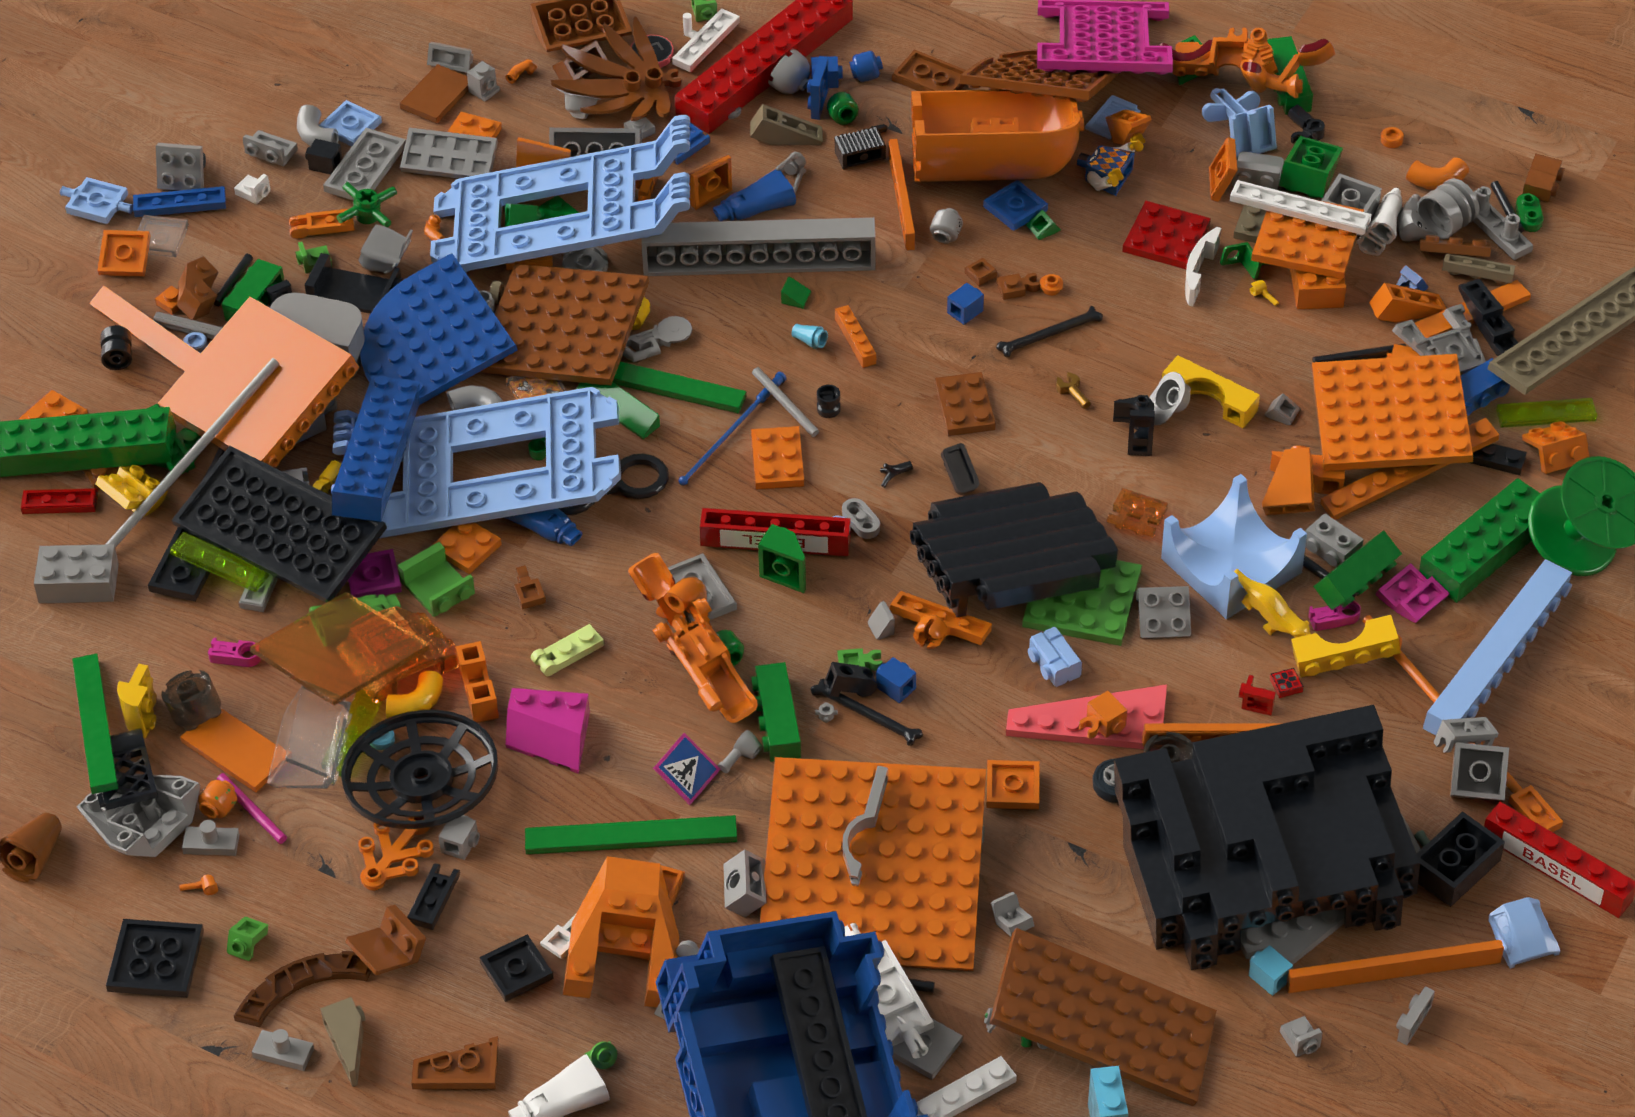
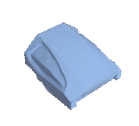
M1526 897L1505 903L1489 914L1488 921L1496 940H1502L1504 946L1503 957L1510 969L1514 968L1516 964L1554 954V956L1560 954L1558 942L1550 930L1538 899Z

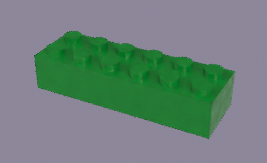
M1519 478L1515 479L1421 556L1419 572L1426 579L1432 576L1450 593L1447 597L1458 603L1532 541L1528 528V515L1533 501L1540 493Z

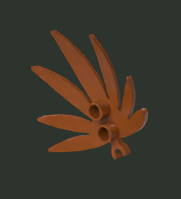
M636 16L633 18V34L640 57L618 33L606 23L603 24V32L611 48L623 62L634 70L570 46L562 45V52L581 67L602 76L616 78L551 80L552 86L568 93L595 98H616L580 108L581 113H613L624 110L643 100L634 110L631 121H637L647 116L652 110L654 103H656V112L660 117L666 118L669 115L671 104L665 86L680 87L681 78L674 79L678 77V69H671L667 73H663L659 67L650 40Z

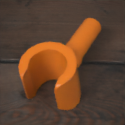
M209 874L204 875L201 881L179 885L180 891L203 888V892L206 895H214L218 892L217 883L214 877Z

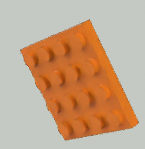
M1330 203L1333 205L1364 212V209ZM1266 211L1252 252L1251 261L1344 279L1357 234Z

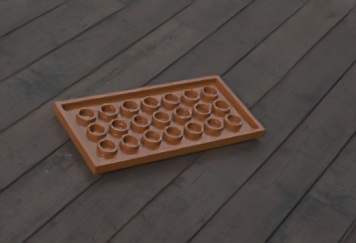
M1016 928L1011 936L989 1023L1098 1068L1119 1066L1122 1078L1194 1106L1198 1102L1217 1010Z

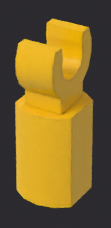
M335 460L331 461L319 476V480L312 487L328 494L331 486L335 484L342 463Z

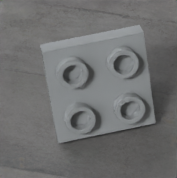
M157 143V189L191 190L204 188L203 169L206 165V156L203 153V146Z

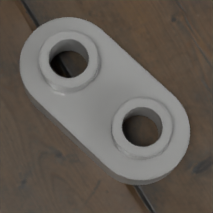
M851 498L843 503L842 516L851 518V528L858 536L871 539L879 534L880 520L864 501Z

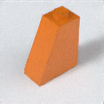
M1297 445L1291 447V449L1284 450L1262 501L1265 515L1315 511L1313 458L1309 447Z

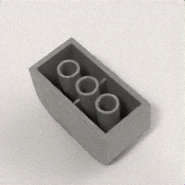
M288 293L278 297L272 303L271 309L350 353L360 367L362 363L360 352L365 341L362 315L355 305L304 293Z

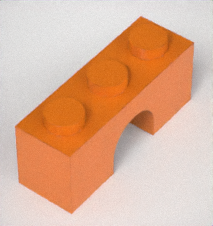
M481 641L456 646L458 667L473 721L478 723L499 718L497 698L492 680H489Z

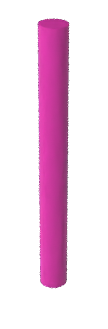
M221 773L217 777V780H226L234 786L237 802L279 844L286 841L287 836L225 773Z

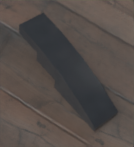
M1480 279L1460 284L1458 289L1479 330L1495 354L1499 356L1516 345L1518 341L1514 338L1515 329L1502 315L1504 308Z

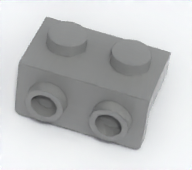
M260 130L253 137L249 135H244L243 137L246 154L283 167L298 150L297 143Z

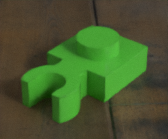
M863 648L837 650L838 663L859 665L873 671H877L878 667L883 664L879 660L881 659V650H872L868 654H863Z

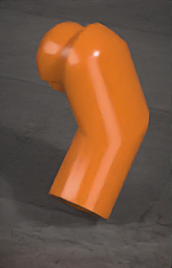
M431 215L429 220L426 221L424 234L431 241L445 238L439 232L441 218L437 215Z

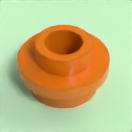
M1048 274L1041 278L1040 287L1046 295H1057L1063 288V280L1058 275Z

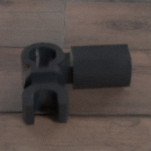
M1298 104L1289 110L1288 117L1303 129L1302 132L1298 131L1291 135L1292 144L1300 136L1317 141L1323 139L1325 131L1323 121L1314 119Z

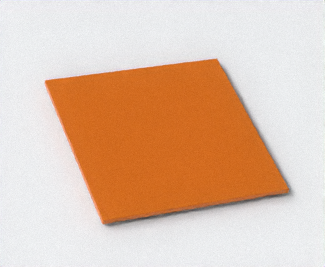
M775 757L764 872L766 904L761 906L760 923L837 911L839 921H843L844 927L848 925L850 931H852L850 924L855 923L861 934L876 932L878 941L886 940L901 967L974 971L986 769ZM877 766L887 767L888 782L875 827L860 831L850 842V853L854 859L862 864L860 870L862 871L859 886H853L843 857V834L851 821L865 813Z

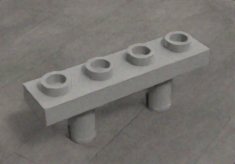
M1482 186L1480 189L1478 188L1473 191L1480 208L1479 215L1473 222L1513 260L1532 252L1533 244L1518 231L1520 217L1516 214H1509V216L1503 217L1489 203L1490 188Z

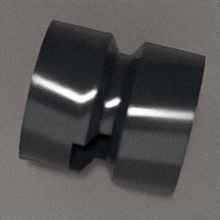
M118 325L105 328L100 335L101 362L110 370H123L132 362L131 332L127 328Z

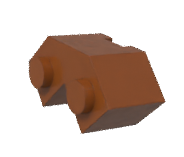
M204 256L187 263L178 282L179 296L177 298V306L191 320H196L209 314L217 297L211 288L219 272Z

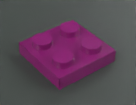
M393 549L368 553L348 579L352 600L366 595L378 596L380 594L389 595L402 592Z

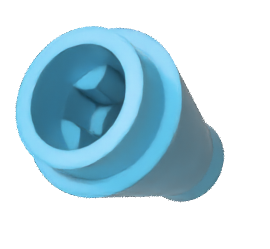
M795 324L792 328V337L799 339L813 349L823 348L826 345L828 332L822 326Z

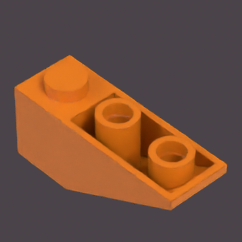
M1272 451L1271 471H1276L1283 452ZM1312 454L1314 492L1330 494L1343 488L1345 470L1324 471L1322 455Z

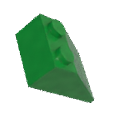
M1300 136L1284 161L1279 186L1285 187L1286 190L1291 192L1299 191L1306 193L1312 198H1323L1328 190L1343 148Z

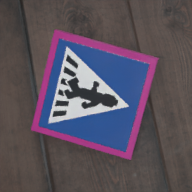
M685 733L679 737L653 767L689 805L721 770Z

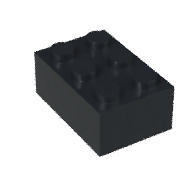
M1462 811L1417 853L1420 862L1418 884L1451 907L1501 861L1505 841Z

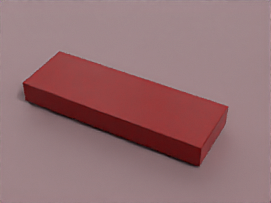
M97 488L23 490L20 509L22 514L96 512L98 492Z

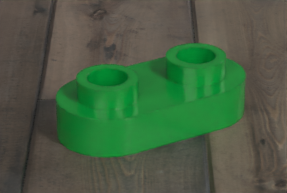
M1530 193L1519 195L1516 200L1515 209L1524 230L1527 232L1540 230L1543 223V214L1539 199Z

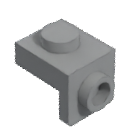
M1014 892L991 902L996 925L1009 936H1012L1016 928L1025 931L1034 927L1033 917L1019 906L1018 897Z

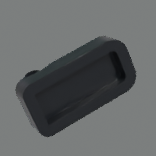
M959 443L945 448L941 452V458L944 461V466L955 492L959 495H964L975 491L979 486V479L965 445Z

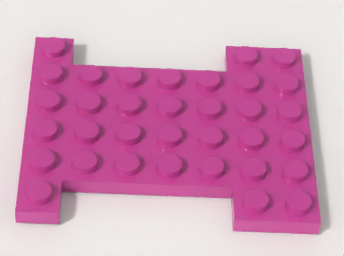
M1038 0L1039 16L1045 18L1059 16L1060 43H1038L1037 69L1048 72L1060 69L1067 72L1087 70L1091 73L1099 71H1109L1111 73L1132 71L1135 74L1154 72L1160 75L1167 72L1172 73V46L1149 45L1148 18L1154 21L1169 19V2Z

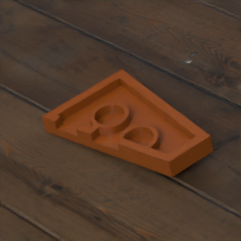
M498 1036L489 1038V1042L474 1045V1043L464 1045V1049L454 1052L442 1051L414 1059L411 1080L412 1089H496Z

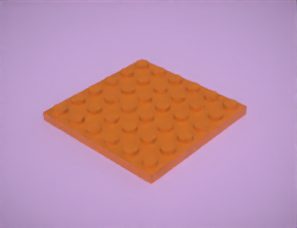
M1457 354L1312 363L1324 471L1473 462V451Z

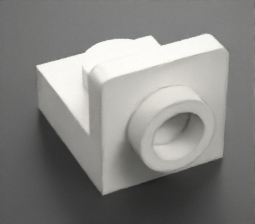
M263 174L258 179L247 175L234 187L235 195L258 204L271 191L268 175Z

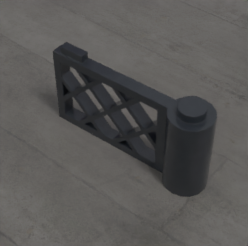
M141 728L111 735L116 776L119 779L117 781L118 789L97 794L100 808L106 807L107 811L158 798ZM142 756L137 762L130 761L131 758ZM123 766L130 768L126 773L119 772ZM137 771L144 772L140 778L133 776ZM126 782L133 783L129 789L122 787ZM142 786L151 789L143 792H138V790ZM115 793L122 794L119 798L109 800Z

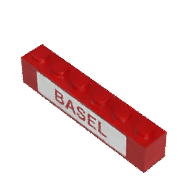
M702 508L699 526L700 546L758 550L759 542L771 524L793 531L803 553L836 556L849 555L851 518Z
M1499 802L1486 817L1484 827L1505 841L1504 851L1615 917L1620 918L1633 902L1635 896V881L1511 807Z

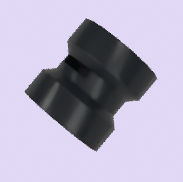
M829 384L819 387L816 394L818 414L824 418L836 417L840 413L839 388Z

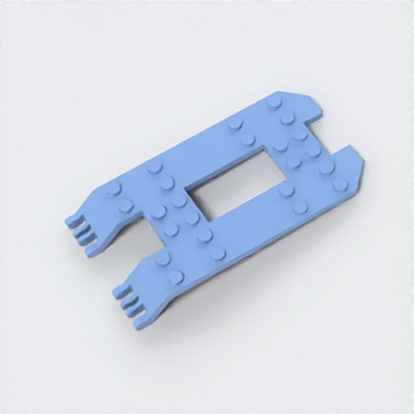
M688 115L674 116L656 141L455 180L451 184L452 188L446 193L440 192L434 197V215L440 218L455 215L453 237L431 241L430 257L432 262L434 263L453 253L464 271L468 272L485 267L662 234L678 212L687 211L690 208V175L686 172L673 174L655 199L635 202V181L662 176L679 153L690 150V117ZM588 190V211L501 228L502 206H505L506 203L517 204Z
M587 387L415 417L401 462L403 461V491L390 493L382 518L387 529L380 538L598 502L621 480V461L619 455L596 458L595 429L619 425V406L617 400L610 396L608 398L603 396L594 387ZM350 410L334 413V454H345L359 414ZM546 437V467L453 482V453Z

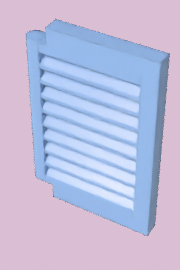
M1111 95L1085 125V129L1111 139L1105 117L1124 109L1141 113V111L1137 109L1136 104Z

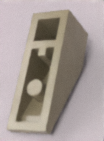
M764 104L761 105L750 121V137L770 145H821L823 142L822 126Z
M352 997L320 1008L325 1029L353 1087L358 1085L364 1036L362 1022L366 1018L360 1005L355 1006Z

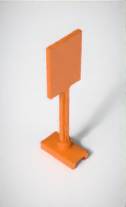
M520 137L517 139L516 167L571 157L570 149ZM658 176L635 181V189H639L638 202L651 198Z

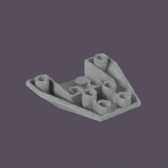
M134 774L133 776L140 778L143 774ZM153 775L158 798L106 811V807L100 808L97 794L90 793L76 807L111 849L130 856L156 857L192 823L201 787L200 784L183 776ZM126 782L122 787L129 789L133 783ZM142 786L138 790V792H143L151 789ZM115 793L109 800L119 798L122 794Z

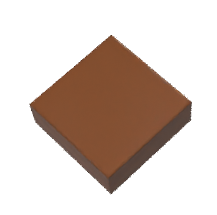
M981 258L966 266L965 274L980 286L997 277V270L984 258Z

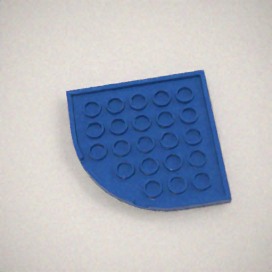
M453 253L404 279L379 301L365 324V341L360 356L369 383L372 376H385L420 382L419 405L516 352L517 347Z

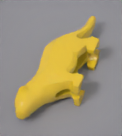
M1239 569L1234 570L1238 575V581L1248 593L1242 599V604L1248 610H1251L1253 607L1259 610L1260 614L1268 621V623L1263 625V628L1269 635H1272L1277 630L1288 633L1295 638L1311 634L1309 622L1301 620L1274 588L1248 578Z

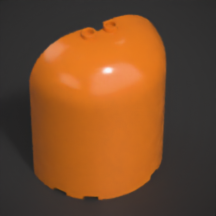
M1010 90L911 91L912 150L915 182L1036 180L1047 178L1056 174L1068 164L1076 151L1080 131H1084L1082 110H1078L1077 102L1074 98L1055 99L1053 95L1033 96L1030 92L1014 94ZM1018 117V132L970 133L972 118L986 120L991 118L1013 119Z

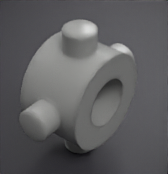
M825 702L820 705L819 710H815V715H819V718L827 723L834 718V715H838V710H834L831 704Z

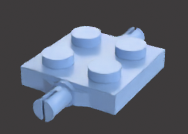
M86 177L83 183L75 189L62 186L60 189L61 196L71 198L65 206L66 213L108 224L117 211L129 214L133 212V204L123 202L128 196L126 187Z

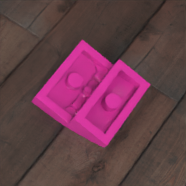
M1410 563L1383 585L1375 595L1395 612L1416 623L1450 593L1432 576L1426 579Z

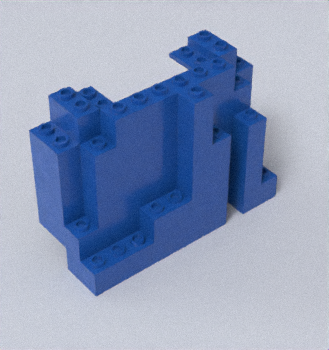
M837 911L708 931L698 954L666 959L656 979V986L668 1033L676 1032L680 1049L675 1060L690 1117H808L770 957L773 954L825 946L867 1117H928V1114L917 1116L918 1106L916 1100L911 1098L909 1090H904L903 1092L899 1083L901 1080L900 1070L897 1065H894L892 1058L893 1045L891 1040H887L885 1033L886 1020L884 1015L879 1012L877 988L881 983V976L877 967L884 956V947L882 942L878 941L876 932L845 936L844 923L842 920L839 921Z

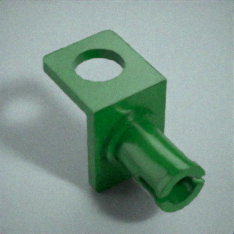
M1248 242L1225 246L1220 260L1222 266L1241 262L1253 279L1258 278L1261 266L1268 265L1251 261L1253 249ZM1238 250V253L1233 258H1227L1230 252Z

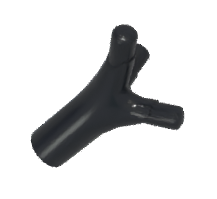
M911 461L897 465L885 463L883 465L884 468H880V472L888 474L881 486L885 488L888 481L896 475L913 470Z

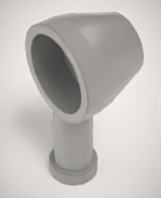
M744 731L736 741L733 750L718 764V767L724 773H728L740 756L754 759L762 748L761 743L751 731Z

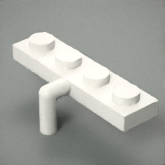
M721 8L697 32L692 29V15L684 13V35L691 39L672 57V65L692 72L740 23V16Z

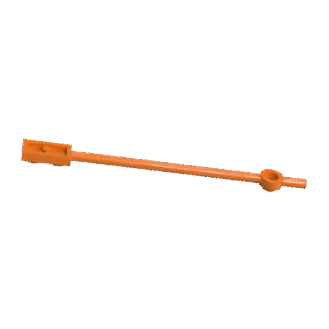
M1367 615L1366 617H1364V624L1367 620L1373 619L1371 615ZM1398 635L1400 653L1391 657L1396 659L1434 703L1440 694L1401 651L1402 638ZM1507 771L1506 786L1513 793L1509 797V803L1514 809L1551 832L1562 828L1563 820L1534 787L1530 785L1523 789Z

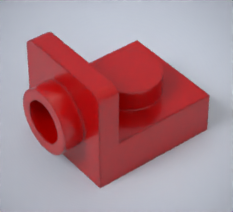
M1249 675L1247 682L1241 683L1238 697L1243 698L1241 709L1272 716L1276 692L1253 687L1254 676Z

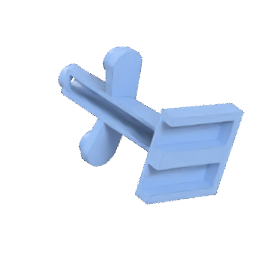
M1224 88L1212 90L1210 97L1215 103L1205 104L1202 108V116L1208 122L1229 120L1230 137L1235 139L1237 160L1239 153L1242 151L1261 154L1277 149L1274 108L1271 105L1257 108L1260 104V96L1255 91H1248L1235 100Z

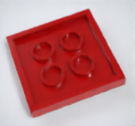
M1145 200L1123 244L1122 252L1187 269L1189 256L1198 241L1206 234L1211 218Z

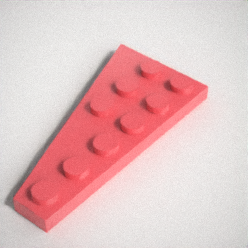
M1167 684L1111 693L1127 709V722L1121 732L1114 733L1107 738L1098 731L1096 737L1089 739L1087 732L1091 728L1079 729V721L1087 717V703L1099 695L1009 709L1006 736L1159 750L1161 747L1142 746V735L1145 723H1163Z

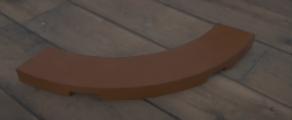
M342 951L340 954L329 955L320 953L304 957L279 968L265 978L266 980L255 990L252 989L239 1005L234 1014V1020L261 1027L265 1018L276 1005L295 991L314 983L333 979L368 981L372 971L354 951Z

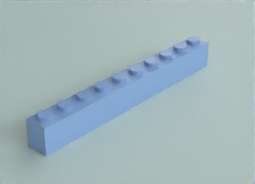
M1546 559L1542 562L1427 711L1423 725L1424 730L1436 735L1442 720L1474 718L1476 716L1480 703L1485 704L1487 702L1492 687L1496 689L1503 678L1502 674L1504 672L1509 673L1516 656L1519 658L1522 656L1527 641L1532 642L1538 632L1537 628L1539 626L1543 627L1546 624L1549 612H1555L1560 604V598L1568 595L1572 584L1569 583L1572 572Z

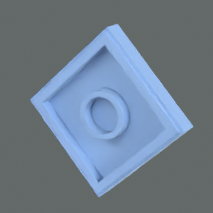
M346 100L319 126L337 129L339 141L352 147L365 128L374 130L382 123V118Z

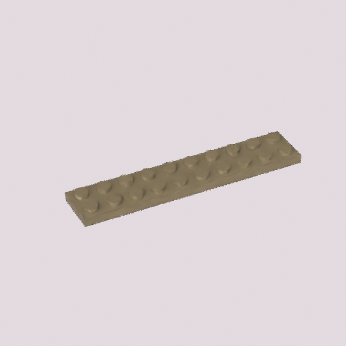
M1635 266L1490 361L1488 370L1526 395L1635 321Z

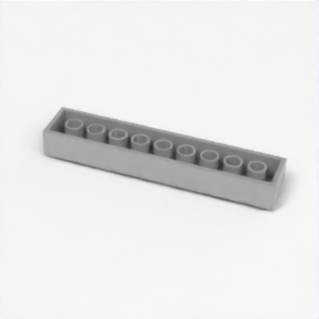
M875 217L670 223L662 234L642 238L643 272L645 276L875 270Z

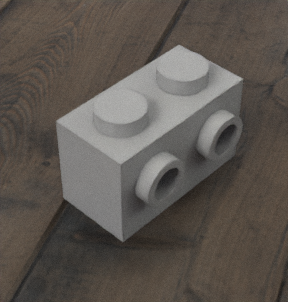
M1323 514L1306 529L1307 539L1305 547L1310 552L1326 560L1331 566L1337 567L1363 546L1364 539L1327 514Z

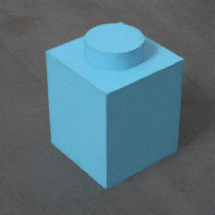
M1270 945L1262 952L1257 951L1249 961V977L1272 996L1287 984L1288 971L1293 969V964Z

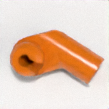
M530 59L513 66L505 76V79L513 84L524 71L532 75L537 69V65Z

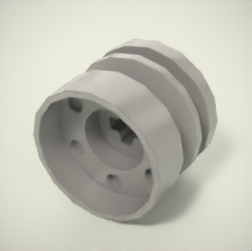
M1455 178L1448 179L1435 190L1421 197L1417 202V213L1431 229L1438 233L1440 239L1449 238L1458 232L1460 228L1474 221L1478 217L1480 209L1472 189L1463 181Z

